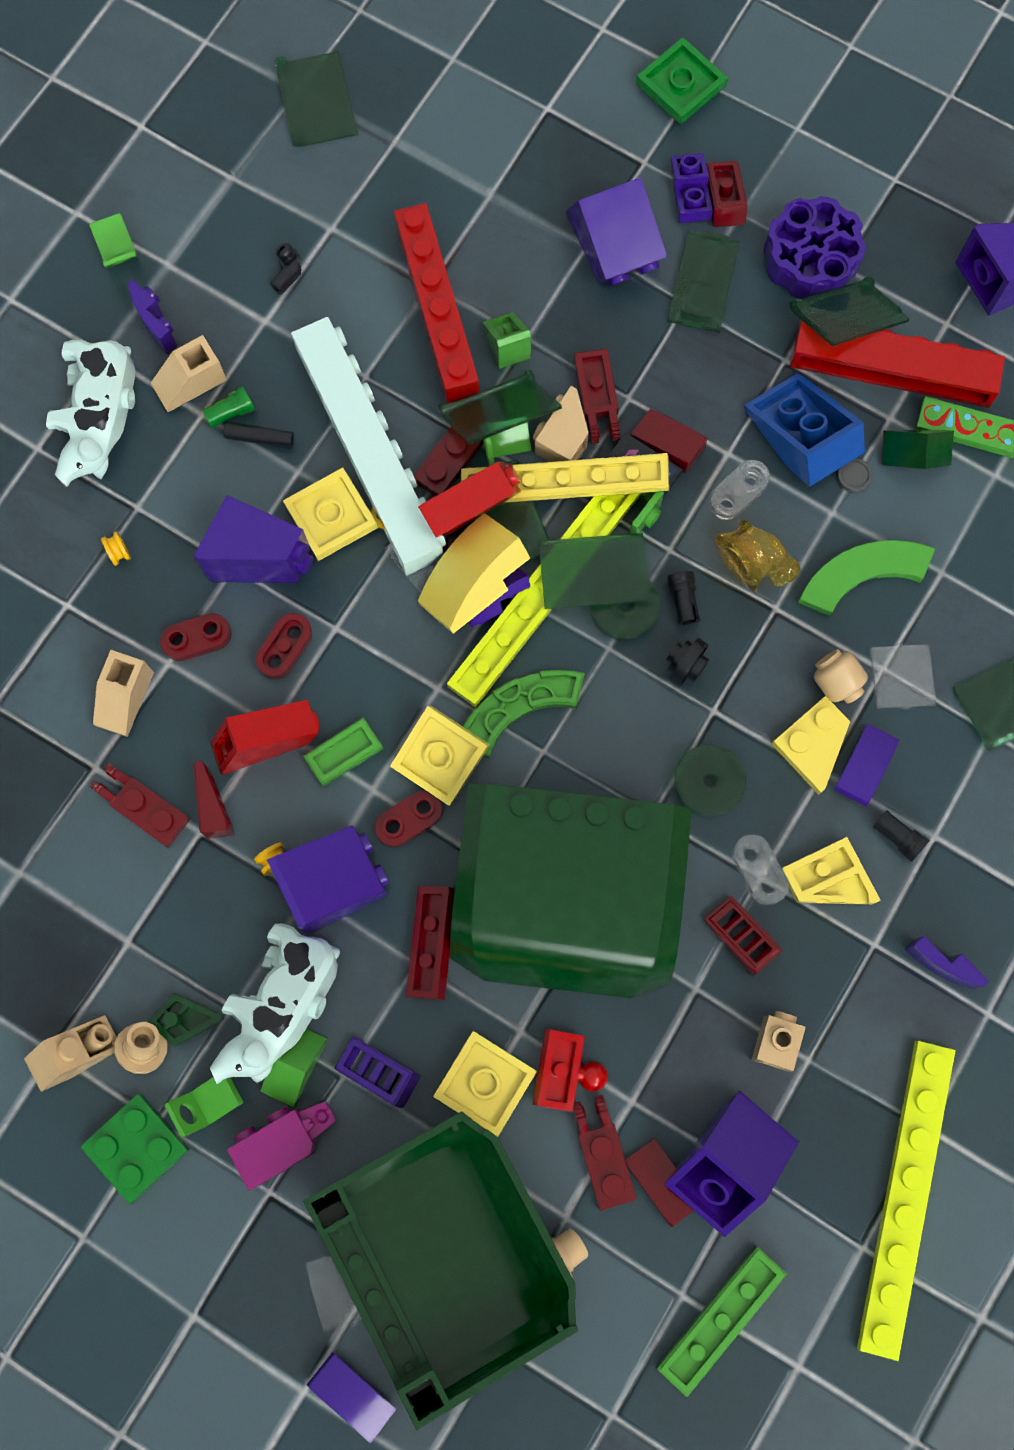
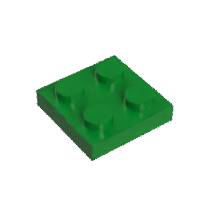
M683 37L636 77V85L680 125L724 89L728 81L726 75Z
M138 1093L81 1146V1149L128 1204L134 1203L190 1150L142 1093Z

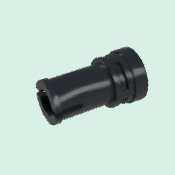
M681 571L667 576V582L671 589L670 594L674 596L678 625H689L699 622L701 619L698 614L694 593L696 591L694 572Z
M888 810L885 811L873 826L874 829H877L899 847L897 850L910 862L918 856L930 841V839L920 834L917 830L914 829L912 831Z

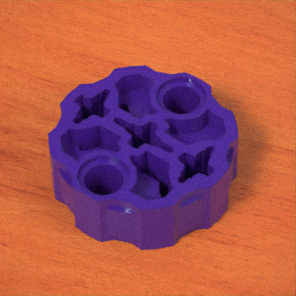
M825 196L810 200L798 198L787 203L784 211L778 218L772 220L764 245L763 253L767 259L768 266L766 272L774 284L781 285L787 289L792 297L802 300H809L812 297L820 296L831 298L841 293L845 284L856 276L866 249V243L863 241L861 234L863 224L855 212L847 211L840 206L836 199ZM826 273H832V274H834L836 277H831V276L827 275Z

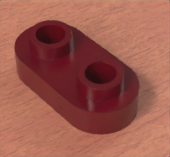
M210 613L169 626L162 633L160 644L162 650L170 659L185 661L224 648L231 640L232 631L223 616ZM209 626H217V631L214 634H206ZM183 636L181 644L172 645L175 637Z
M289 613L281 617L258 650L256 665L266 678L278 680L287 676L310 643L312 628L304 616L297 613ZM292 630H300L301 634L298 638L292 639L289 637V633ZM280 658L282 660L280 666L276 668L270 667L272 659Z
M418 791L378 817L375 824L377 837L388 847L396 848L403 846L440 821L443 813L440 799L428 791ZM423 802L431 806L430 811L426 814H420L417 811L419 804ZM390 822H397L400 824V829L392 834L387 832V825Z

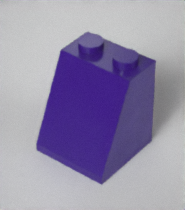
M641 177L578 200L566 211L570 224L599 284L609 281L610 286L624 282L629 279L627 273L639 269L641 275L660 268L658 261L668 257Z
M1014 223L976 225L972 229L955 263L985 312L990 316L1014 305Z
M226 495L193 556L208 580L212 582L297 583L302 574L306 575L314 559L302 528Z
M350 826L267 860L298 927L310 935L387 896L383 886L389 884V881L381 865L373 866L368 856L374 850L365 832L357 834L355 828Z
M739 1090L719 1110L664 1185L722 1236L726 1237L767 1200L799 1141Z

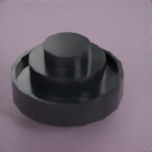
M699 637L693 643L686 641L684 645H681L677 642L666 658L671 663L668 668L672 672L669 681L677 687H681L686 679L694 683L710 660L704 656L709 644Z

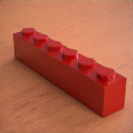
M427 203L395 210L397 234L447 407L470 402L471 399L478 400L480 399L479 379Z
M803 315L796 333L790 367L989 408L1000 391L1005 356L994 354V352L985 349L972 350L963 348L956 343L943 344L928 341L922 336L909 337L894 334L887 329L874 330L864 328L853 322L840 323L830 321L819 315Z

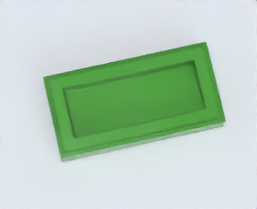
M361 718L303 757L322 786L325 787L381 751L383 746L365 719Z

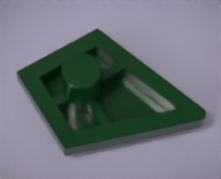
M173 993L151 1016L148 1022L153 1024L173 1047H176L224 1020V1016Z

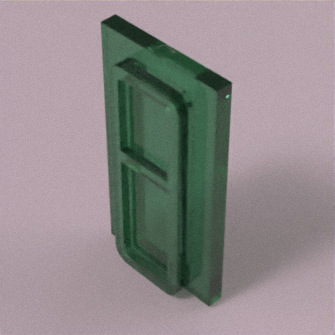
M688 231L667 322L720 333L740 244L739 241L730 240L727 235L708 231H700L699 233Z

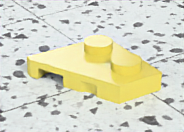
M825 696L774 740L772 745L819 795L827 786L850 721Z
M847 837L780 869L797 903L875 904L881 901Z

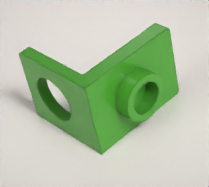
M120 213L89 224L104 260V267L109 268L138 257Z
M525 416L481 425L485 454L489 466L495 463V457L531 451L528 423Z
M664 491L641 493L640 497L648 503L631 525L629 536L634 540L645 526L651 528L662 512L659 507L662 504Z
M212 1077L192 1092L170 1100L164 1105L179 1135L183 1138L213 1124L243 1104V1100L231 1077L222 1080L218 1084L214 1077ZM181 1105L186 1106L191 1111L193 1124H188L182 1119L180 1115Z

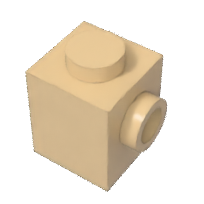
M775 1011L774 1016H764L751 1060L787 1072L794 1071L806 1027L796 1024L797 1017L784 1012Z

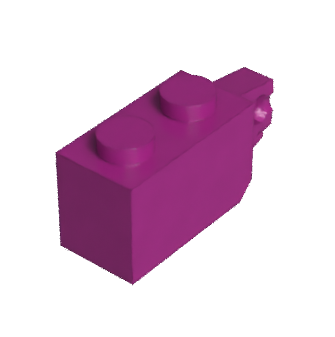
M327 1101L302 1111L294 1109L290 1112L286 1106L267 1117L270 1124L256 1131L254 1126L233 1137L236 1144L228 1148L227 1151L248 1191L257 1188L315 1153L318 1143L316 1138L337 1122Z

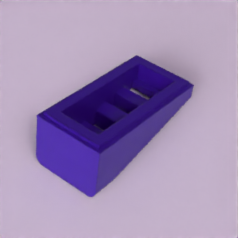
M352 1036L334 1068L391 1105L403 1108L406 1105L421 1077L419 1073L355 1036ZM362 1050L366 1054L357 1070L354 1071L351 1067ZM375 1058L378 1062L367 1079L364 1075ZM387 1066L392 1069L383 1085L379 1086L378 1082ZM400 1074H402L403 1076L400 1079L397 1087L395 1088L394 1092L391 1093V1090L394 1087L396 1081L398 1080Z

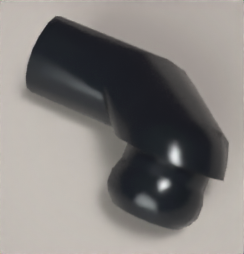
M289 243L281 244L276 250L281 271L270 282L271 287L280 295L293 284L302 271L300 255Z

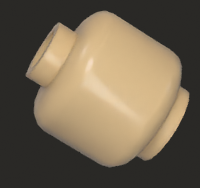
M836 649L815 664L817 670L814 674V680L831 702L844 700L849 704L864 694L865 691L862 687L867 682L868 674L852 652H840L839 649Z

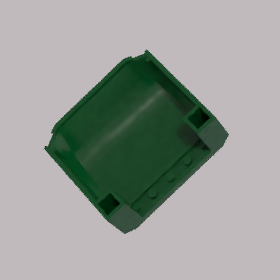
M468 784L452 912L450 959L483 981L622 998H634L669 985L674 973L680 939L692 809L675 804L498 784Z
M463 1111L303 1200L416 1431L578 1332L575 1313L576 1288L570 1272L501 1141L495 1134L472 1120Z

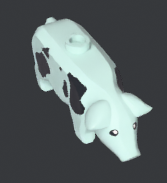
M70 340L63 344L62 357L64 360L77 361V363L69 365L67 370V385L73 386L72 407L50 410L47 414L46 427L49 430L58 429L59 431L69 433L70 440L61 451L55 476L66 487L72 480L91 473L97 478L102 479L109 465L108 455L123 433L128 409H133L135 405L133 385L136 371L134 362L130 357L131 348L129 346H122L112 340L89 343L84 340Z
M282 923L273 925L267 939L269 943L278 946H270L265 954L262 967L272 970L263 980L257 996L251 995L247 997L231 994L222 1008L223 1014L232 1015L242 1025L240 1035L224 1046L210 1066L217 1084L230 1077H251L258 1083L269 1075L273 1063L298 1042L312 1018L318 1019L323 1013L326 1005L325 996L337 974L338 964L336 960L340 955L339 948L330 945L322 938L301 935L290 925Z

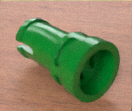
M243 385L228 393V397L202 409L212 429L237 415L242 416L256 410Z

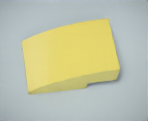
M483 513L459 535L443 554L425 583L418 602L421 607L454 634L508 591L503 579L528 561L530 557L518 536Z

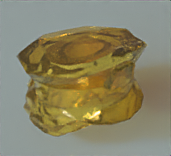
M744 518L739 520L736 532L720 533L714 538V546L720 553L726 567L741 584L754 592L757 591L761 579L766 575L772 579L775 586L782 587L792 582L801 570L799 562L788 554L775 535L753 527Z

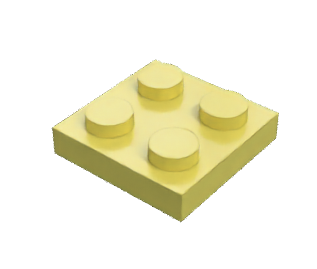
M344 468L335 471L283 500L297 527L304 530L310 548L318 561L378 528L377 522Z
M430 705L423 712L390 767L450 806L456 800L490 744Z
M473 1031L433 1097L458 1113L463 1111L472 1120L498 1137L537 1071Z

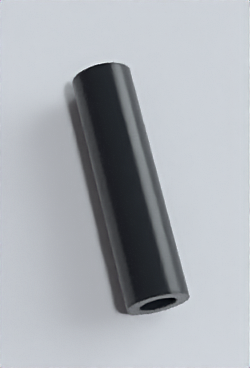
M228 421L224 426L225 439L292 449L294 444V432Z

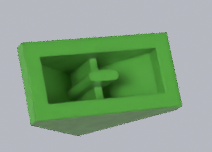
M514 312L482 322L499 369L531 359L530 331Z
M306 1028L298 1042L273 1063L271 1072L264 1079L260 1092L295 1108L328 1038Z

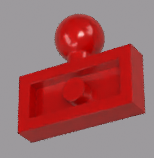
M545 1029L532 1105L573 1112L577 1081L585 1090L590 1092H597L605 1087L608 1081V1073L601 1063L590 1061L582 1067L580 1066L585 1036Z

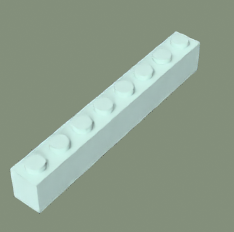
M325 317L291 332L301 361L372 507L374 506L378 519L381 518V522L384 524L386 536L405 575L408 576L439 562L443 556L442 547L446 546L444 536L435 537L418 508L426 500L424 497L417 498L413 489L417 487L416 480L410 468L403 469L399 459L403 458L397 441L395 439L389 441L385 433L389 429L382 411L375 412L371 404L375 399L368 383L361 384L357 376L361 373L356 358L353 354L347 356L343 348L347 346V342L339 326L334 328L329 317Z

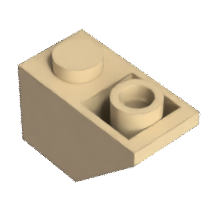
M201 335L172 351L151 381V385L167 412H170L225 382L227 379L219 360L205 337Z
M570 386L564 396L560 394L551 407V413L553 414L547 423L542 421L538 425L533 435L535 454L548 462L579 460L587 448L589 432L578 391L573 386Z
M110 650L97 681L93 717L94 726L128 737L154 674L145 661Z
M104 1015L42 1041L24 1060L42 1092L75 1077L112 1055L117 1036Z

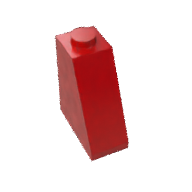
M504 461L496 462L418 506L436 538L449 535L479 518L483 513L489 512L519 494L521 490L518 484L521 483V480L511 464L506 466Z
M308 700L226 717L210 742L220 774H228L309 745L319 733V720L315 711H311Z

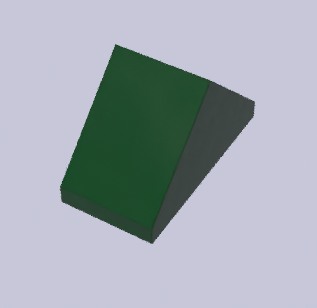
M883 430L881 465L918 469L950 466L952 462L954 431Z

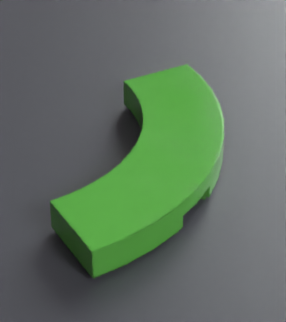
M899 540L870 542L851 548L830 560L813 576L798 603L831 616L838 602L849 591L869 579L876 577H898L920 583L926 574L935 548L915 542Z
M546 670L519 679L515 678L494 690L489 697L473 710L463 727L490 744L483 757L490 759L492 750L501 734L522 716L550 707L576 709L585 673L571 670Z

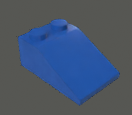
M799 372L744 405L746 413L787 468L809 487L865 453L864 422Z

